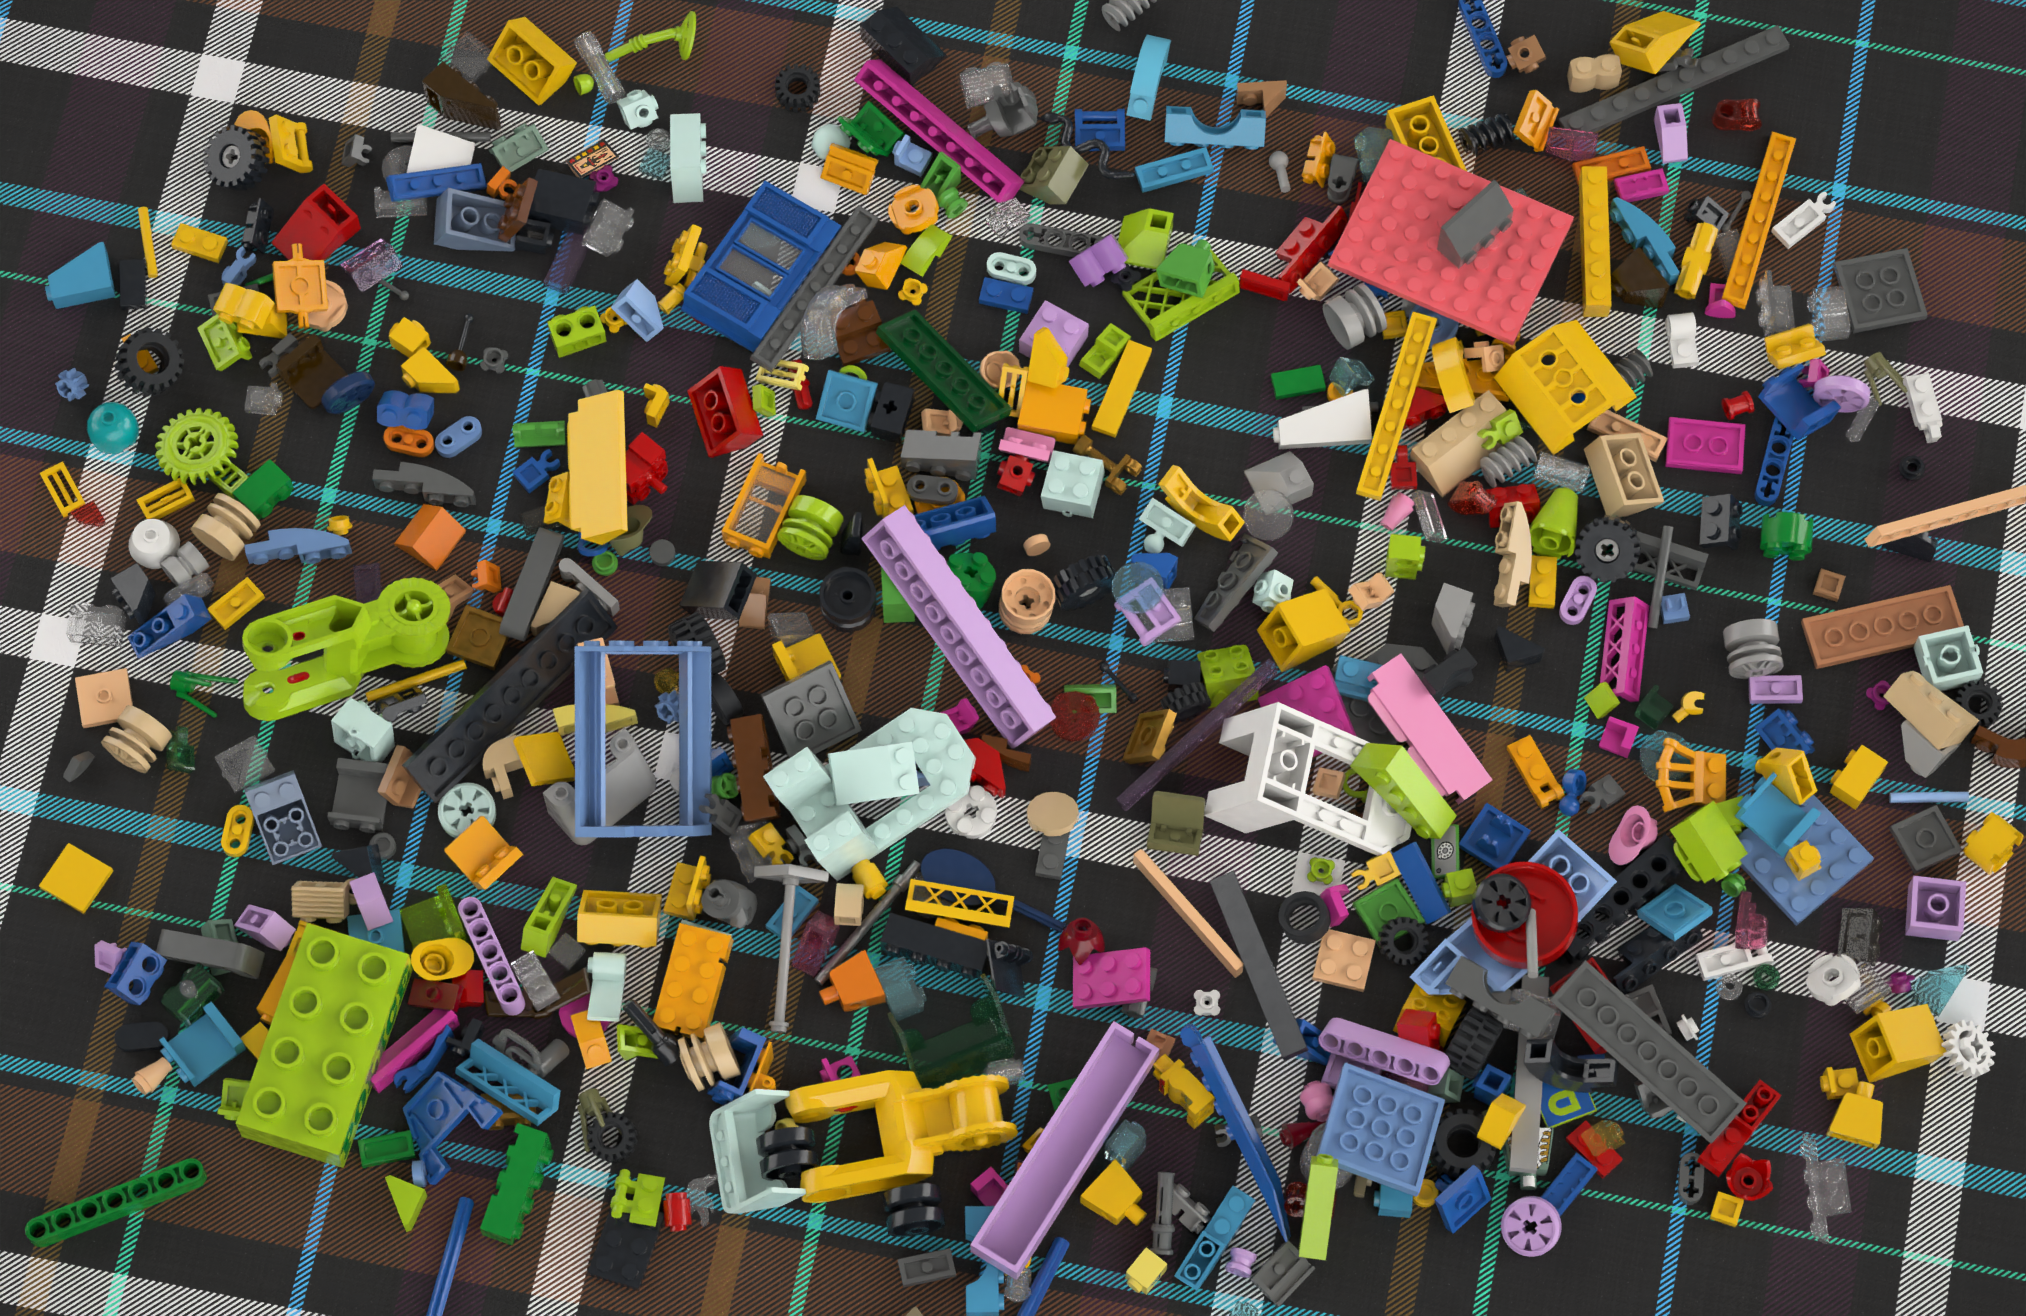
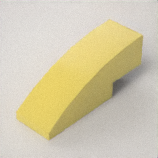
M575 704L554 708L553 713L560 735L563 736L575 732ZM605 704V733L638 724L635 710Z

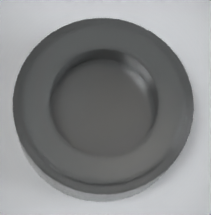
M664 539L657 540L650 547V558L655 565L668 566L674 561L676 553L674 545L670 541Z
M381 832L371 838L369 845L378 844L381 860H387L395 854L396 842L393 836Z

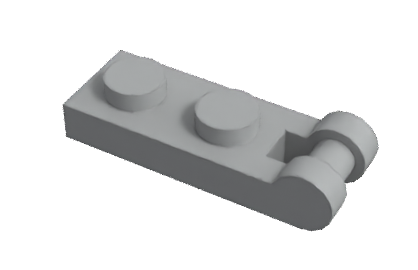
M564 558L560 561L559 569L561 578L564 581H573L576 584L575 588L580 593L585 589L591 590L603 608L612 617L620 610L618 600L573 560Z

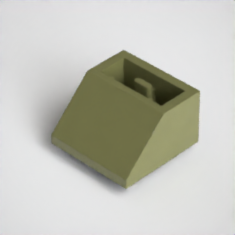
M1071 146L1039 147L1033 153L1028 167L1021 174V178L1025 182L1019 190L1048 204H1066L1089 164Z

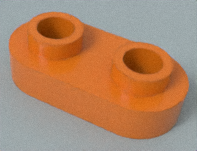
M401 425L388 427L384 432L385 445L392 451L417 457H426L434 450V440L428 431L413 430ZM396 437L402 438L400 442H393ZM420 443L426 444L424 448L417 447Z

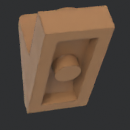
M1287 80L1237 83V105L1251 106L1262 103V110L1266 111L1267 118L1286 98Z
M456 574L438 584L446 592L450 600L451 607L448 620L451 619L455 607L470 598L474 592V589Z
M756 577L739 619V627L765 630L771 578Z

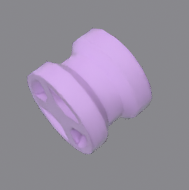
M1233 1247L1230 1252L1231 1261L1226 1264L1225 1270L1239 1277L1250 1278L1252 1274L1251 1265L1255 1263L1257 1255L1248 1250Z

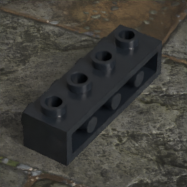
M893 913L889 914L880 941L881 950L888 956H903L918 965L927 963L935 966L939 971H954L970 980L975 978L982 980L988 961L986 940Z

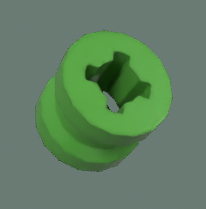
M955 187L947 189L937 199L939 207L945 209V214L949 219L960 215L968 206V202L964 198H960L959 191Z
M724 773L712 776V794L717 795L719 800L731 799L738 795L736 776L734 774Z

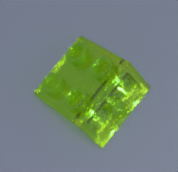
M446 883L436 887L437 896L400 910L413 948L426 941L444 938L467 940Z

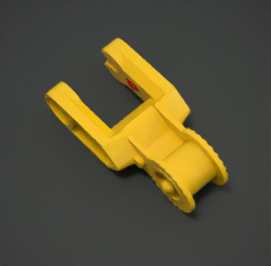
M887 1070L805 1086L790 1091V1096L785 1098V1105L795 1123L816 1122L834 1115L875 1107L884 1157L843 1165L820 1166L802 1172L800 1188L806 1189V1194L801 1196L802 1201L807 1203L829 1202L916 1184L933 1175L934 1156L941 1155L945 1151L950 1150L962 1152L964 1150L971 1151L974 1149L990 1148L1012 1140L1018 1134L1017 1126L1014 1123L1003 1121L999 1095L1009 1089L1008 1078L992 1074L988 1076H971L954 1080L939 1088L922 1089L914 1072Z

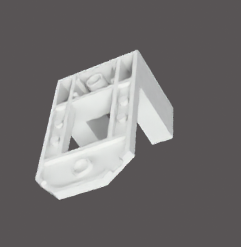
M1279 702L1224 719L1219 743L1250 756L1245 781L1209 791L1204 816L1243 833L1295 820L1377 856L1387 853L1391 848L1409 839L1412 826L1370 785L1363 818L1305 794L1314 749L1351 765L1364 745L1370 742Z

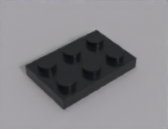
M610 1208L587 1273L589 1276L640 1291L664 1223V1213H658L656 1227L629 1222L630 1213L622 1212L620 1218H614L611 1215L612 1208Z

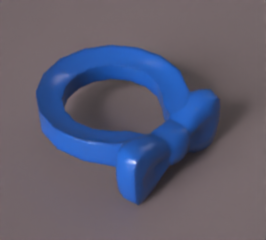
M581 532L578 533L579 542L577 547L580 554L584 556H597L608 549V542L594 549L583 547L588 541L581 539Z

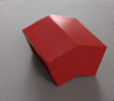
M469 970L461 976L452 978V984L464 987L459 1008L469 1006L480 1007L483 1004V970Z

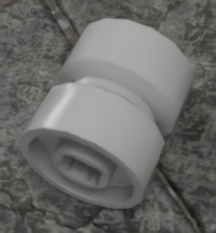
M188 541L177 550L176 557L170 555L160 563V566L169 579L179 589H182L192 581V575H200L209 567V564L197 548Z

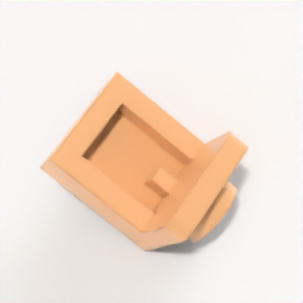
M1320 261L1304 280L1300 278L1297 283L1301 286L1299 291L1308 300L1313 298L1321 301L1340 279Z
M1489 341L1474 342V347L1464 348L1465 358L1482 357L1483 372L1499 371L1505 364L1503 345L1489 346Z
M925 408L921 412L923 430L937 431V436H951V431L959 432L962 428L963 422L951 410L944 411Z
M1381 572L1376 573L1369 581L1355 583L1348 589L1354 603L1362 610L1379 607L1394 593V589Z

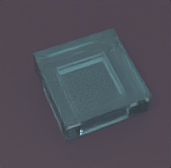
M649 148L639 166V172L662 181L670 166V156Z

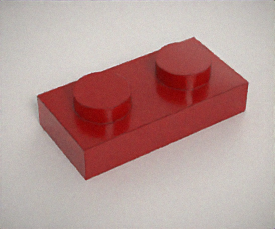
M1586 1120L1566 1137L1568 1144L1598 1169L1596 1173L1602 1179L1623 1160Z

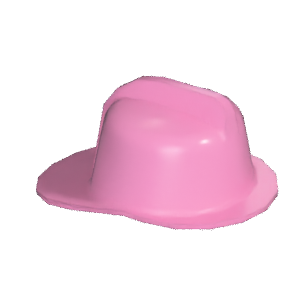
M1637 805L1627 810L1612 836L1608 852L1610 859L1615 864L1625 865L1630 863L1639 854L1640 850L1650 848L1656 841L1658 834L1657 821L1650 817L1644 807Z

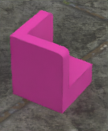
M1610 716L1599 743V748L1628 758L1639 727Z
M992 1167L988 1168L971 1183V1191L984 1206H996L1008 1187Z

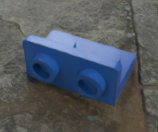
M1778 708L1755 727L1771 750L1775 748L1802 750L1805 755L1808 753L1812 754L1815 751L1812 746L1814 743L1813 739L1805 730L1803 732L1799 730L1796 726L1798 720L1789 710L1785 712V710Z

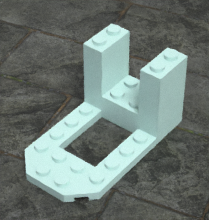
M910 708L849 749L856 750L912 741L915 762L930 783V786L919 792L920 794H916L867 828L864 827L850 804L835 806L830 765L828 763L824 766L808 747L763 776L775 796L792 813L807 837L804 841L817 861L837 881L849 874L853 866L865 859L870 860L968 794L972 769H974L976 757L947 714Z

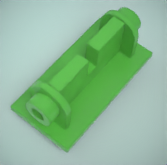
M565 421L514 423V448L565 445Z

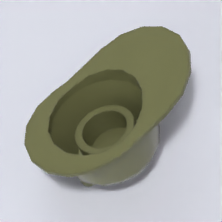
M634 505L627 507L628 531L609 541L619 556H624L627 552L642 544L643 529L652 518V510L648 506Z

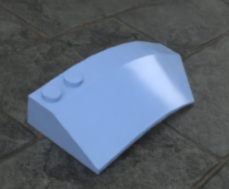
M1559 829L1528 861L1548 866L1565 878L1577 900L1578 923L1617 882ZM1471 917L1450 937L1445 938L1414 971L1410 978L1428 995L1452 994L1449 992L1451 987L1445 983L1459 958L1464 956L1488 970L1487 983L1492 993L1505 992L1527 973V969L1505 966L1491 958L1481 948L1475 937Z

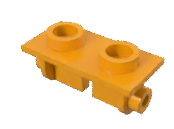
M1324 132L1323 137L1316 135L1311 139L1307 157L1315 158V160H1306L1302 172L1305 183L1311 184L1313 181H1317L1321 188L1324 187L1325 180L1329 176L1330 160L1333 154H1335V144L1327 132Z

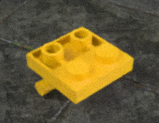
M692 224L687 231L683 230L679 239L675 240L671 250L675 254L672 261L669 260L665 267L664 274L667 277L664 284L672 287L687 273L684 287L687 289L704 266V257L708 245L699 242L695 255H693L702 230L701 227Z

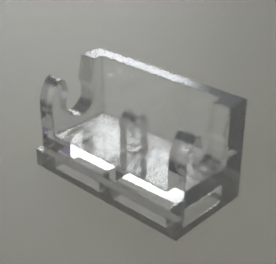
M375 187L374 207L377 218L427 215V197L391 202L389 191H381L380 187Z

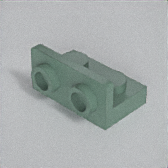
M524 123L513 130L515 135L506 139L505 135L493 141L494 147L489 149V152L495 156L501 167L504 166L512 172L548 151L549 148L535 124L527 126Z

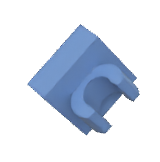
M1685 593L1662 596L1660 611L1663 624L1689 620L1690 614Z

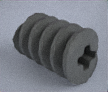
M1635 349V353H1629L1627 358H1622L1619 364H1613L1621 377L1633 389L1637 388L1635 379L1644 383V374L1649 378L1653 376L1648 359L1638 349Z

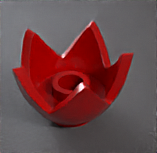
M1739 1154L1726 1174L1728 1187L1733 1194L1740 1199L1754 1201L1770 1193L1773 1189V1184L1770 1181V1161L1764 1159L1753 1161L1747 1155ZM1749 1177L1752 1179L1753 1184L1746 1185L1743 1179Z

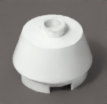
M147 519L140 522L129 539V551L132 558L140 565L150 569L161 568L160 563L170 555L176 557L177 550L180 547V538L176 529L169 523L158 519Z

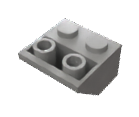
M1444 583L1435 605L1431 624L1446 654L1455 650V648L1460 650L1466 628L1469 626L1473 615L1475 603L1471 602L1472 592Z

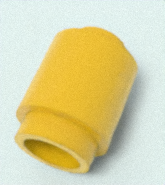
M865 859L853 866L851 869L853 873L852 878L856 884L864 885L863 894L867 899H877L885 894L888 883L874 863Z

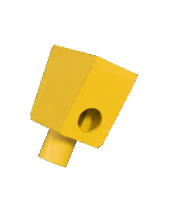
M1775 748L1764 758H1760L1755 764L1756 772L1762 774L1766 779L1774 772L1777 777L1771 784L1797 805L1803 804L1817 791L1805 753L1802 750Z
M1860 1081L1856 1094L1849 1092L1844 1094L1828 1128L1827 1136L1873 1149L1879 1146L1883 1102L1872 1099L1875 1087L1873 1084Z
M1116 1159L1084 1191L1080 1198V1203L1115 1225H1118L1126 1216L1137 1226L1147 1215L1137 1205L1142 1199V1191Z

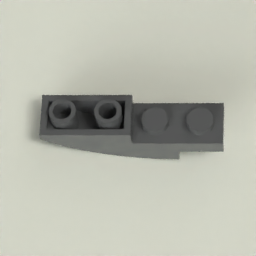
M400 462L399 471L376 469L373 471L372 479L375 489L383 492H393L394 490H402L409 494L422 492L425 502L432 505H442L443 503H451L458 507L476 505L475 494L470 487L455 477L428 466Z

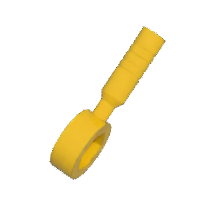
M1318 576L1313 578L1310 584L1317 591L1326 588L1341 615L1343 610L1349 608L1358 613L1357 618L1348 620L1343 616L1348 627L1353 628L1359 625L1362 620L1363 610L1354 601L1349 600L1342 603L1338 599V595Z

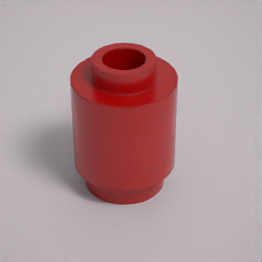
M687 1192L665 1194L666 1200L663 1201L665 1227H670V1232L687 1231L686 1226L692 1225L690 1199H687Z

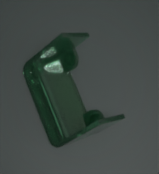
M985 973L980 975L986 997L973 1003L970 1009L972 1021L924 1041L922 1034L918 1030L907 1029L902 1031L892 1012L887 1014L897 1046L908 1071L915 1073L922 1089H935L954 1080L969 1078L1005 1063L1013 1057L1015 1046L998 994Z

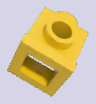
M1807 840L1789 849L1784 859L1798 881L1821 869L1820 853Z

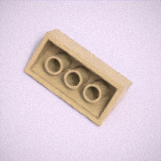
M1488 390L1475 400L1473 406L1464 408L1411 449L1409 461L1416 462V469L1441 497L1445 496L1480 469L1481 458L1488 457L1489 453L1493 451L1497 452V449L1501 446L1505 447V444L1496 443L1492 449H1484L1481 445L1487 441L1488 436L1484 439L1477 436L1481 429L1492 428L1490 421L1506 411L1505 407Z

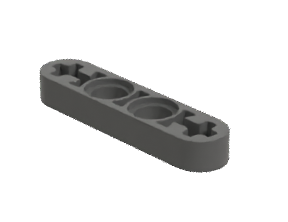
M1033 223L1023 225L1019 231V241L1023 247L1069 257H1075L1089 248L1090 243L1095 244L1105 238ZM1029 232L1034 233V237L1031 240H1027ZM1041 234H1044V243H1040ZM1058 236L1062 242L1057 246H1053L1048 243V238ZM1077 240H1081L1087 246L1083 250H1076L1072 244Z

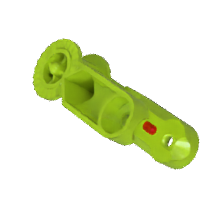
M414 577L403 578L388 585L381 592L377 600L365 604L332 595L260 618L250 623L244 630L242 646L257 671L251 673L244 681L243 703L245 710L250 716L258 720H278L353 695L366 672L391 664L415 668L434 663L445 654L449 644V630L446 625L450 617L451 606L449 597L439 585L432 581ZM265 646H271L273 650L270 652H266L262 648ZM324 648V655L282 668L292 658ZM272 688L273 692L264 693L263 689Z

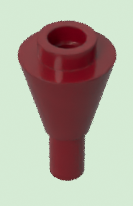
M1326 1121L1282 1124V1130L1279 1131L1281 1142L1284 1146L1287 1145L1290 1149H1293L1314 1133L1324 1130Z

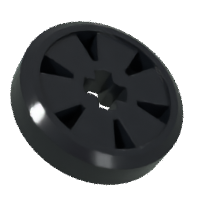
M1494 874L1484 879L1476 887L1472 897V908L1477 920L1485 928L1497 933H1507L1517 929L1527 920L1531 910V898L1527 888L1519 879L1508 874ZM1501 899V901L1507 902L1504 909L1502 906H1497L1496 902Z

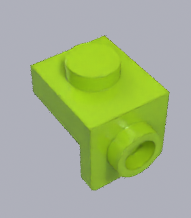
M225 1078L223 1080L221 1106L218 1108L217 1114L224 1115V1118L228 1120H237L251 1081Z

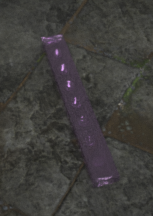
M1269 658L1179 740L1160 760L1155 762L1116 798L1119 806L1124 811L1129 810L1224 722V719L1229 718L1277 674L1275 663Z

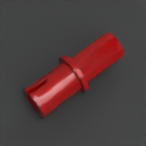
M792 360V361H791V362L802 363L801 360ZM787 368L788 372L797 374L798 370ZM805 378V381L800 383L802 385L801 391L791 389L794 390L798 408L802 410L812 407L808 388L810 382Z

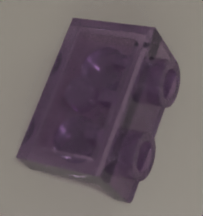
M381 238L340 264L344 273L354 280L358 289L364 292L400 269L403 264L393 246Z

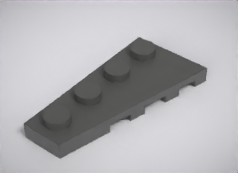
M1244 533L1240 540L1243 543L1240 550L1234 551L1229 559L1232 563L1227 572H1221L1218 577L1217 589L1208 594L1194 618L1200 625L1213 632L1223 623L1232 609L1239 604L1241 598L1256 583L1259 576L1271 565L1273 559L1278 554L1273 547Z

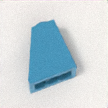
M104 242L97 243L48 276L49 286H45L48 301H53L56 309L116 297L108 252Z

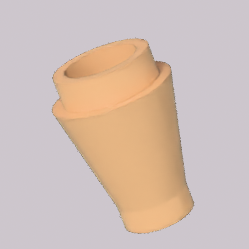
M162 1057L158 1061L135 1072L136 1076L132 1078V1082L142 1094L153 1093L173 1068Z

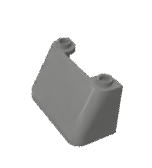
M625 728L617 733L610 742V751L617 760L605 769L606 826H613L648 798L656 789V778L634 738ZM557 782L543 792L548 814L574 843L581 846L588 845L598 838L575 837V789L570 784Z

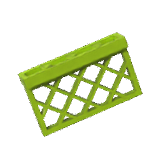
M1210 249L1215 264L1214 272L1222 273L1224 278L1218 281L1210 280L1203 298L1168 288L1153 287L1154 282L1159 280L1157 271L1132 285V290L1128 292L1122 291L1123 297L1149 328L1150 335L1155 341L1160 340L1240 293L1238 277L1234 272H1229L1212 249ZM1138 291L1147 292L1145 301L1135 300L1131 295ZM1151 293L1165 295L1163 304L1149 302ZM1168 297H1182V300L1176 306L1168 305ZM1147 309H1159L1161 312L1160 315L1150 320L1146 315Z

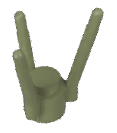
M1877 352L1866 359L1864 365L1867 370L1863 373L1869 381L1878 406H1881L1882 402L1873 378L1875 376L1877 379H1881L1888 375L1904 393H1907L1908 390L1903 385L1904 378L1891 366L1881 352Z
M596 1088L586 1090L578 1096L581 1104L577 1106L580 1114L586 1152L590 1151L589 1141L587 1140V1135L589 1134L586 1114L588 1116H596L600 1126L604 1127L605 1122L601 1112L603 1109L607 1114L612 1112L605 1097H601Z

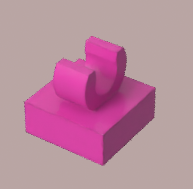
M1811 359L1810 366H1804L1802 373L1808 375L1806 379H1799V383L1805 388L1812 387L1814 390V385L1818 380L1829 376V369L1821 359Z

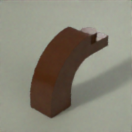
M1979 725L1971 743L1976 745V748L1982 752L1994 754L1990 763L2005 768L2026 767V738L2008 739Z

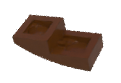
M982 734L981 740L999 751L1002 763L1029 772L1031 754L1009 750L1008 739Z

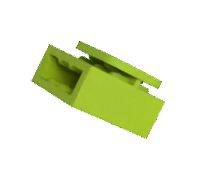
M1714 801L1698 809L1670 829L1677 840L1674 843L1675 854L1689 876L1695 881L1703 880L1706 883L1713 878L1716 882L1721 880L1729 872L1742 864L1740 859L1748 854Z

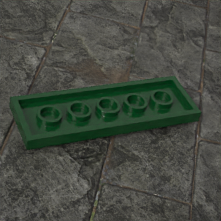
M916 309L878 326L876 334L973 433L1010 415L1012 407Z

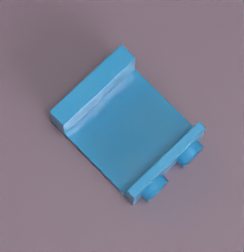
M1773 772L1768 779L1763 776L1755 784L1753 789L1756 792L1752 796L1747 793L1737 804L1741 809L1735 817L1783 858L1822 813L1815 807L1807 814L1771 784L1777 777Z
M212 1002L203 1007L206 1013L204 1016L169 1042L164 1037L160 1039L163 1049L160 1050L162 1055L169 1063L174 1061L179 1067L176 1070L179 1077L184 1083L190 1081L194 1087L246 1049L243 1041Z

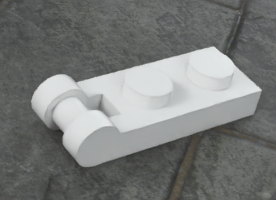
M1757 937L1697 953L1695 958L1703 981L1772 964L1774 960L1772 954L1768 953L1766 937ZM1750 950H1756L1758 956L1752 957Z

